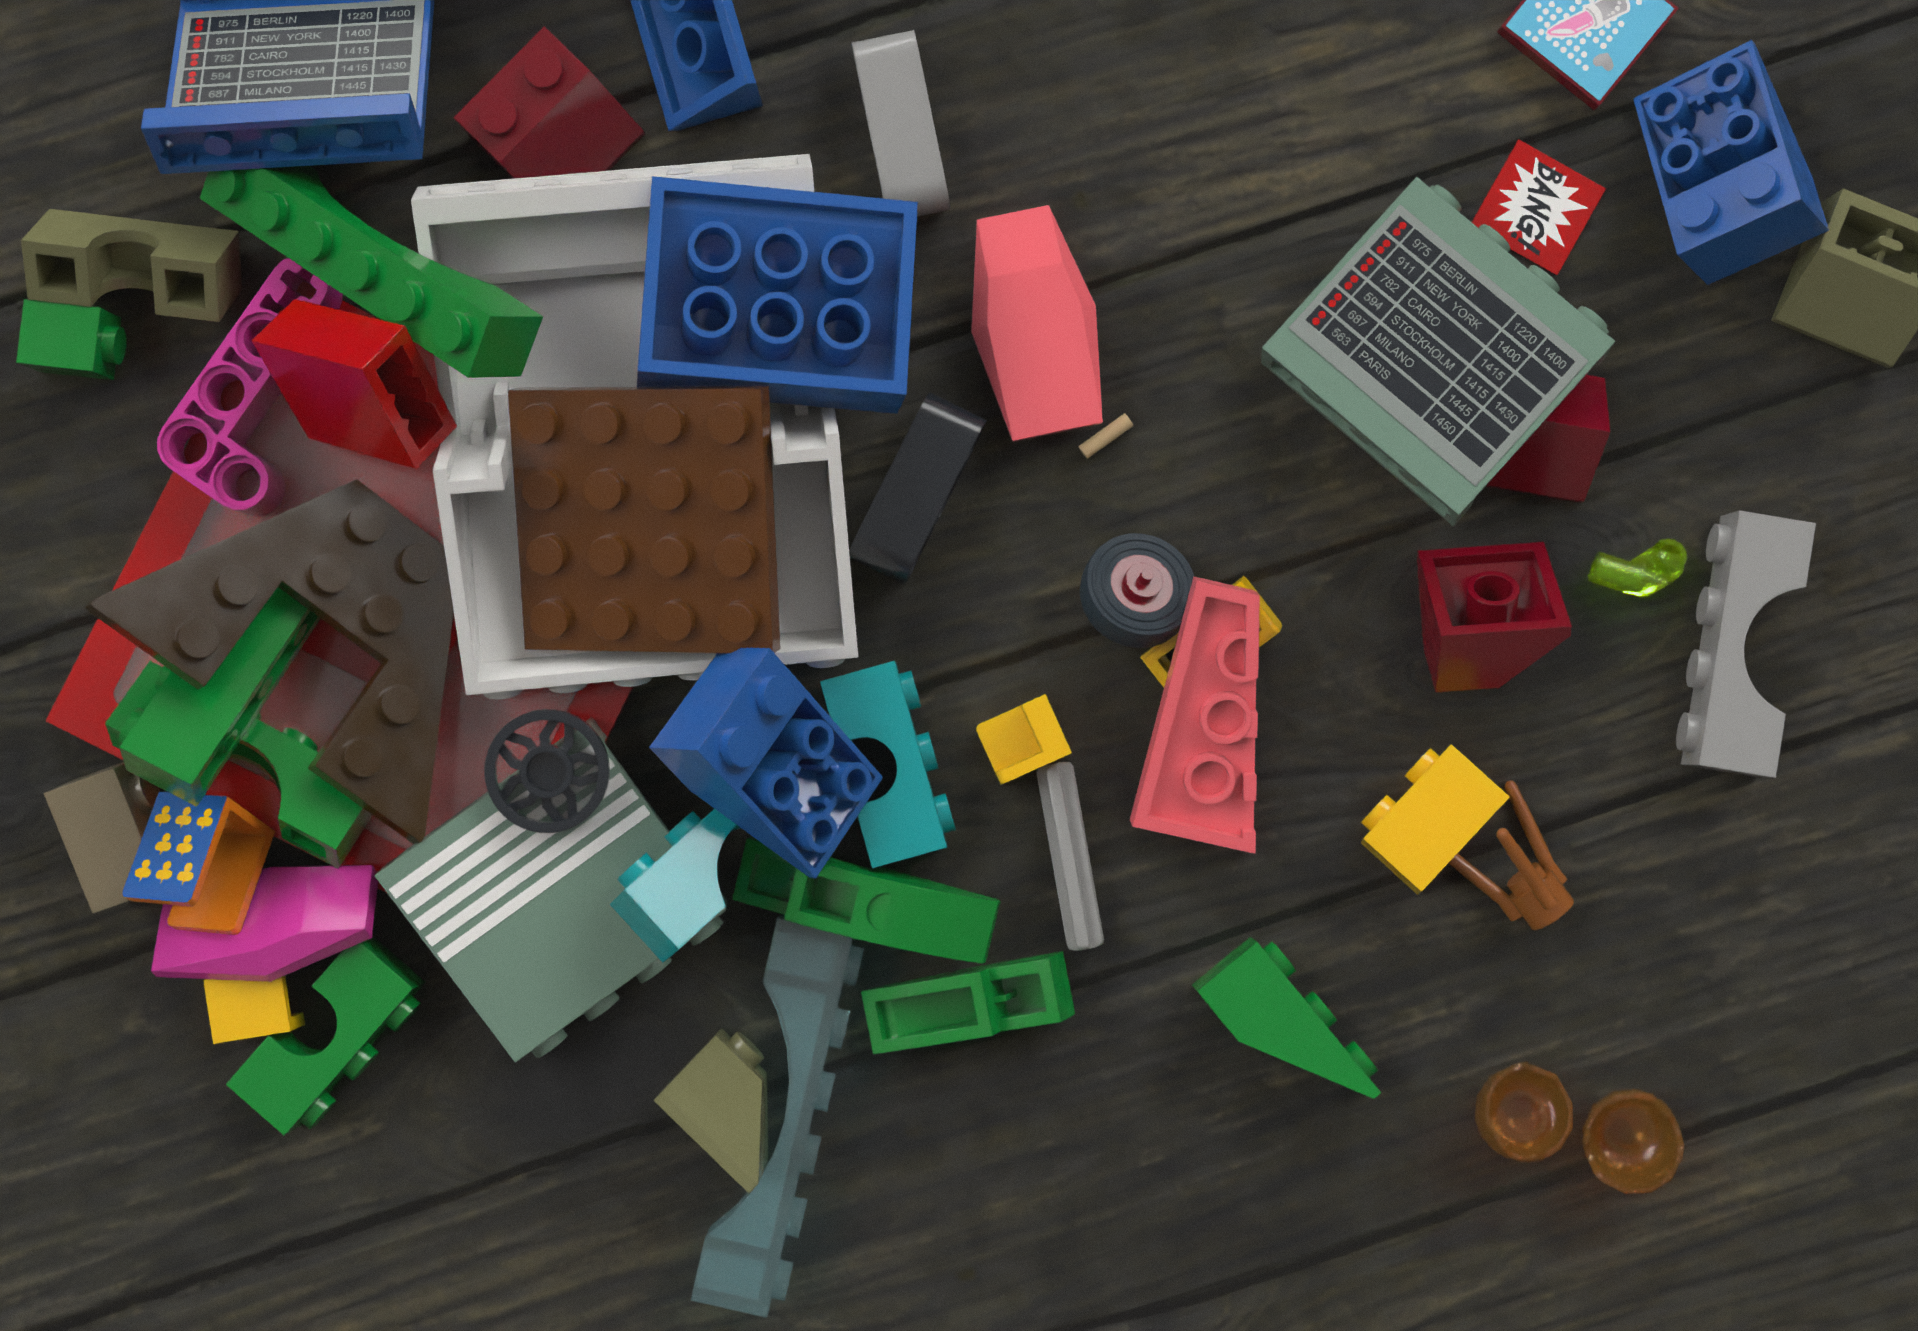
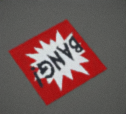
M1518 139L1472 223L1478 228L1482 224L1490 226L1503 236L1511 250L1558 275L1606 188Z

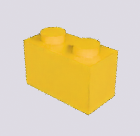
M1452 744L1441 756L1430 748L1405 775L1414 785L1397 803L1386 795L1361 822L1370 830L1361 841V844L1417 895L1426 888L1510 797Z

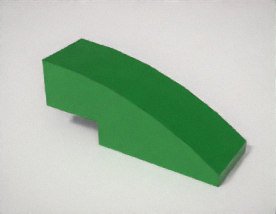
M1063 951L946 972L861 991L873 1054L990 1037L1002 1031L1060 1023L1075 1014Z

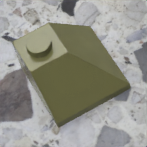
M721 1028L666 1085L654 1101L736 1182L750 1193L759 1184L768 1164L767 1072L759 1065L764 1059L763 1054L747 1037L738 1031L730 1037Z

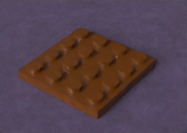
M769 386L518 387L508 390L525 650L732 653L739 648H770L775 653L781 649Z

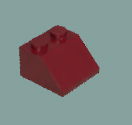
M545 26L454 117L466 134L512 179L609 171L645 135L643 129L592 72Z

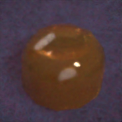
M1519 1062L1487 1078L1476 1096L1474 1120L1482 1139L1491 1149L1504 1158L1522 1163L1540 1162L1544 1158L1558 1152L1572 1131L1573 1103L1555 1073L1528 1064V1062Z
M1637 1088L1613 1090L1591 1105L1582 1127L1583 1149L1593 1174L1601 1182L1623 1194H1644L1654 1192L1673 1179L1683 1158L1684 1142L1681 1129L1673 1111L1664 1100L1657 1099L1654 1094Z

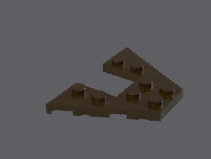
M358 479L106 593L89 602L84 608L198 690L207 684L273 592L279 587L381 663L313 759L308 769L412 844L423 841L426 833L454 614L445 549L441 543Z

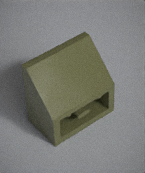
M1843 188L1821 202L1829 231L1802 242L1771 321L1890 368L1896 363L1918 330V218Z

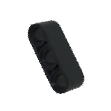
M931 392L928 393L849 550L851 559L903 585L906 584L982 434L987 420Z

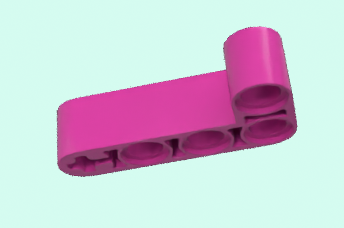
M291 259L282 260L271 272L162 427L157 438V450L161 460L168 468L230 509L250 516H263L276 509L285 494L283 476L272 463L247 447L245 443L279 397L281 391L251 340L278 315L282 307L285 309L294 299L339 310L343 294ZM303 281L317 289L315 295L310 300L301 296L296 291L299 284ZM241 380L245 388L241 404L235 409L225 411L221 404L223 389L229 383ZM200 432L204 433L207 440L205 455L198 462L189 464L184 456L185 444L192 435ZM249 469H256L260 476L259 490L252 498L242 501L236 491L238 478L243 472Z

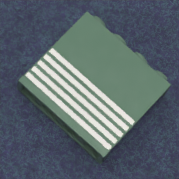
M593 717L586 720L604 743L607 736ZM574 729V745L568 752L569 755L579 751L595 755L589 741L578 730ZM564 737L553 745L561 747L564 743ZM605 743L610 762V778L607 791L597 809L577 826L556 833H538L523 829L510 822L498 811L487 791L426 835L421 843H416L384 865L374 875L514 1062H517L530 1051L536 1058L547 1054L568 1036L562 1028L582 1014H584L588 1021L595 1019L619 1000L620 997L615 990L635 976L640 983L648 981L672 961L669 957L662 963L610 906V903L625 890L617 880L619 876L646 852L656 862L672 846L664 838L670 831ZM580 761L574 764L575 775L581 777L598 771V766ZM520 770L515 771L499 783L501 791L511 776L520 774ZM597 782L583 787L570 784V788L576 793L577 812L589 802ZM519 783L507 799V802L512 803L525 798L530 792L524 787L523 783ZM561 793L553 797V803L563 817L568 818L567 799ZM538 797L533 805L518 810L519 813L535 820L553 821L542 808L541 797ZM722 894V897H723V899H724L725 905H726V907H727V899H726L725 896ZM726 907L689 940L693 946L699 944L720 928L724 922L719 915L726 911Z

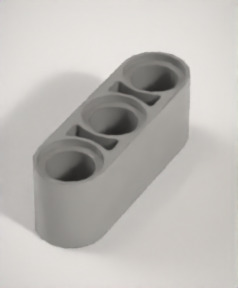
M914 30L853 42V54L883 199L918 202L917 216L950 210L947 185Z

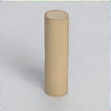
M1124 413L1078 447L1088 459L1132 428L1133 423Z

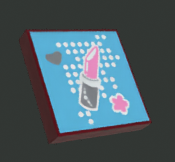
M1522 0L1497 33L1595 111L1679 8L1669 0Z

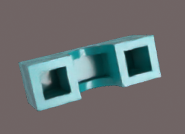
M891 661L820 681L829 716L850 740L865 737L877 739L891 750L896 760L897 775L892 788L884 796L866 802L858 814L872 868L947 848L944 834L955 831L956 828L946 793L933 796L927 772L939 768L929 732L916 735L910 710L921 707L912 671L899 674L897 663Z

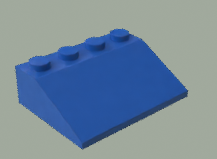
M652 176L637 387L769 386L770 403L897 414L907 395L918 202Z

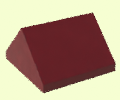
M1586 375L1486 487L1583 503L1610 435L1605 378Z

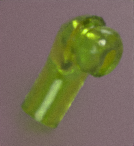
M1669 538L1659 540L1654 546L1631 561L1599 551L1592 562L1588 580L1635 597H1649L1680 577L1687 561V551L1680 542Z

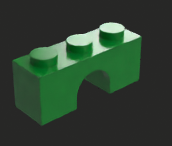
M372 935V938L343 950L312 985L316 991L330 1002L336 1013L337 1029L332 1042L326 1048H313L302 1043L291 1032L268 1035L226 1085L282 1135L290 1133L302 1124L311 1130L336 1103L337 1100L329 1093L346 1075L351 1081H354L378 1055L379 1051L372 1044L387 1027L393 1032H397L417 1011L421 1003L414 996L426 982Z

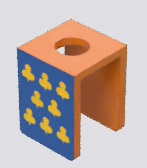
M159 792L122 894L125 898L134 902L173 905L167 923L176 930L237 935L243 927L275 831L227 796L204 795L196 807L169 792Z

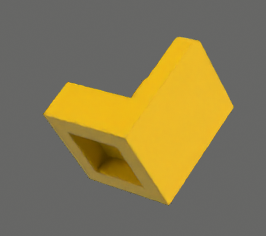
M1046 694L982 722L976 728L1001 785L1072 753Z
M285 976L271 982L203 980L213 1044L290 1032L305 1025L303 1012L291 1014Z

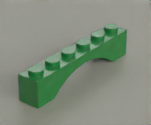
M311 166L208 172L200 196L201 200L379 319L404 325L415 343L467 378L522 376L543 316L497 286L430 260L368 226L347 211L328 193L320 181L318 171Z

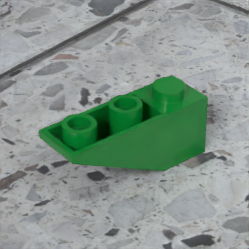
M1249 937L1192 984L1198 994L1239 1042L1373 1099L1381 1094L1380 1090L1370 1079L1378 1071L1376 1066L1355 1041L1343 1047L1329 1029L1337 1021L1335 1016L1313 991L1304 998L1288 980V977L1296 972V969L1272 941L1262 948L1256 940Z

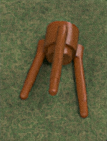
M1510 780L1504 786L1506 793L1510 796L1509 799L1538 862L1531 864L1509 831L1505 828H1500L1496 836L1519 870L1507 882V886L1512 893L1507 894L1459 853L1448 864L1495 901L1511 922L1523 917L1532 930H1538L1550 925L1563 916L1572 907L1574 899L1563 886L1567 878L1554 862L1517 784Z

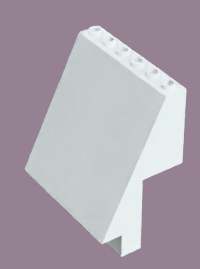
M810 154L417 187L411 199L419 254L460 273L497 286L543 316L522 376L467 378L434 356L439 392L457 424V427L440 445L433 467V476L466 695L484 694L489 699H506L520 694L525 689L546 687L552 692L570 693L583 689L588 683L613 681L618 686L632 687L645 684L652 677L678 675L679 678L684 680H698L717 653L525 650L508 390L518 387H637L652 176L814 192ZM770 403L781 649L775 652V654L784 664L806 662L807 665L815 668L834 667L843 663L847 658L858 657L840 440L835 409Z

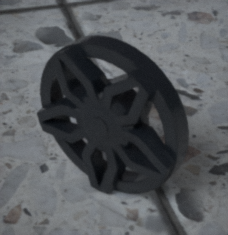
M539 709L516 717L497 733L486 755L484 768L485 783L493 804L510 822L533 832L556 833L577 826L597 809L608 788L610 762L602 739L586 721L566 711ZM549 720L539 734L540 746H537L531 737L514 733L525 724ZM559 722L564 723V743L561 747L550 744V736ZM574 728L589 741L595 755L581 751L569 755L568 752L574 745ZM506 740L527 748L529 752L523 760L518 759L505 744ZM499 754L510 768L520 770V774L511 776L502 791L497 779ZM580 761L598 766V771L581 777L575 775L574 764ZM597 782L591 799L585 807L577 812L576 793L570 788V784L583 787ZM519 783H523L524 787L530 792L529 795L508 803L507 799ZM561 793L567 799L568 818H564L553 803V797ZM541 797L542 808L553 821L535 820L519 813L518 810L533 805L537 798Z

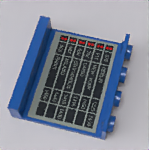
M180 0L181 4L165 108L144 109L141 130L160 174L422 159L434 0Z

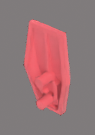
M1049 205L977 219L971 333L1012 442L1102 424L1096 305Z

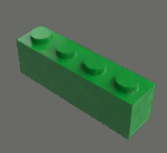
M277 587L204 687L197 690L170 669L163 666L155 683V688L158 690L145 710L137 708L130 714L120 731L118 742L121 744L119 748L126 770L197 807L320 618Z

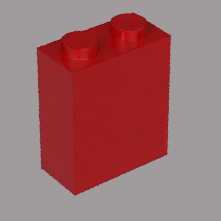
M294 299L251 340L308 439L417 469L457 427L404 325Z

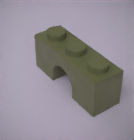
M49 209L21 240L27 297L29 300L92 307L98 298L107 292L125 288H139L154 292L155 315L220 322L242 290L239 231Z

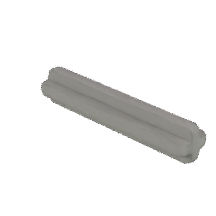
M1071 762L1047 764L1038 768L1036 774L1066 944L1070 950L1091 949L1102 945L1104 936L1074 767Z

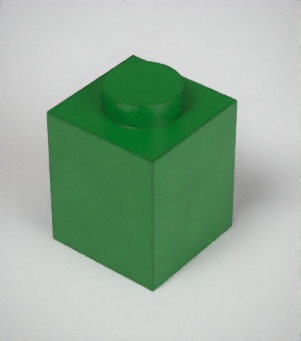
M24 299L16 363L38 372L114 380L115 367L122 363L126 353V333L124 328L120 327L121 318L100 307Z

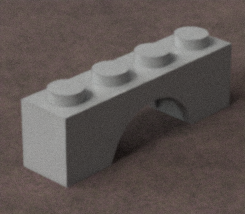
M1739 510L1720 516V523L1714 524L1711 528L1706 546V558L1709 562H1713L1710 585L1702 589L1696 609L1697 623L1703 625L1699 650H1693L1686 672L1687 686L1693 688L1689 713L1684 712L1682 714L1676 735L1677 749L1683 751L1681 765L1753 777L1776 778L1786 714L1768 703L1752 684L1744 659L1745 639L1753 618L1766 603L1784 592L1806 587L1816 523Z

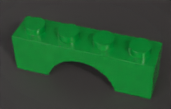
M152 661L148 662L106 721L105 725L114 747L120 749L121 744L118 742L119 734L130 714L137 708L145 710L158 690L155 688V683L162 669L160 665ZM258 713L230 757L255 765L266 773L277 786L281 794L278 821L282 838L339 869L373 815L308 769L318 754V746L313 740L289 727H285L280 732L260 721L262 716Z

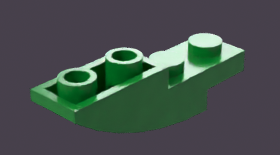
M753 836L746 839L732 899L784 914V920L830 933L898 949L981 964L985 963L1001 901L884 867L871 869L832 857L828 859L816 879L809 878Z

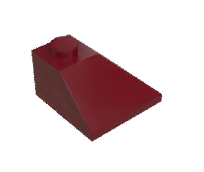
M1544 542L1418 551L1417 568L1423 646L1435 692L1500 688L1571 636L1572 625Z

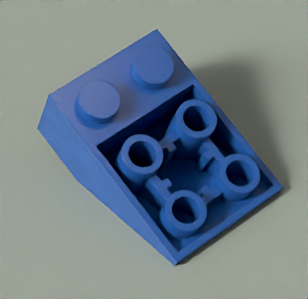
M1752 40L1633 98L1677 255L1707 285L1829 231L1813 177L1758 49Z
M739 648L732 653H717L649 747L692 793L806 876L815 879L883 778L770 648Z

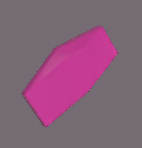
M332 865L274 866L264 868L261 871L243 927L237 935L176 930L167 923L173 905L163 904L151 972L156 977L271 982L372 938L378 880L374 875L377 871L373 865H340L339 869Z

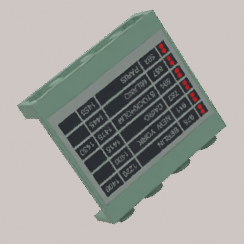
M1416 177L1262 347L1261 363L1448 523L1454 526L1469 510L1477 495L1597 362L1600 364L1605 359L1615 340L1607 335L1609 332L1607 324L1594 311L1584 306L1576 309L1558 294L1560 288L1557 282L1547 272L1535 265H1530L1527 269L1509 254L1510 246L1508 242L1496 230L1485 224L1478 228L1459 212L1461 205L1449 191L1439 185H1432L1429 188Z

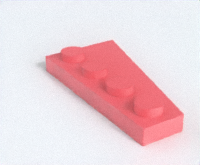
M1193 576L1130 816L1132 827L1255 854L1254 801H1256L1257 791L1255 738H1257L1258 731L1256 679L1258 678L1260 608V595L1255 590Z

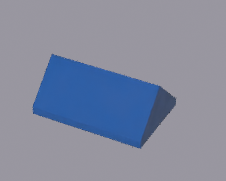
M630 0L668 131H679L763 106L732 0Z

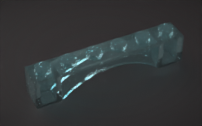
M783 914L776 921L763 983L777 1010L787 1046L789 1090L785 1121L775 1151L764 1170L759 1184L750 1193L747 1192L733 1208L711 1224L705 1236L691 1301L766 1318L772 1300L785 1301L793 1262L782 1260L787 1235L797 1238L800 1235L807 1205V1199L796 1197L801 1172L813 1175L822 1138L821 1136L810 1134L815 1109L828 1111L836 1076L834 1073L824 1071L829 1047L842 1049L850 1011L838 1009L844 984L856 986L864 948L852 946L854 938L786 921Z

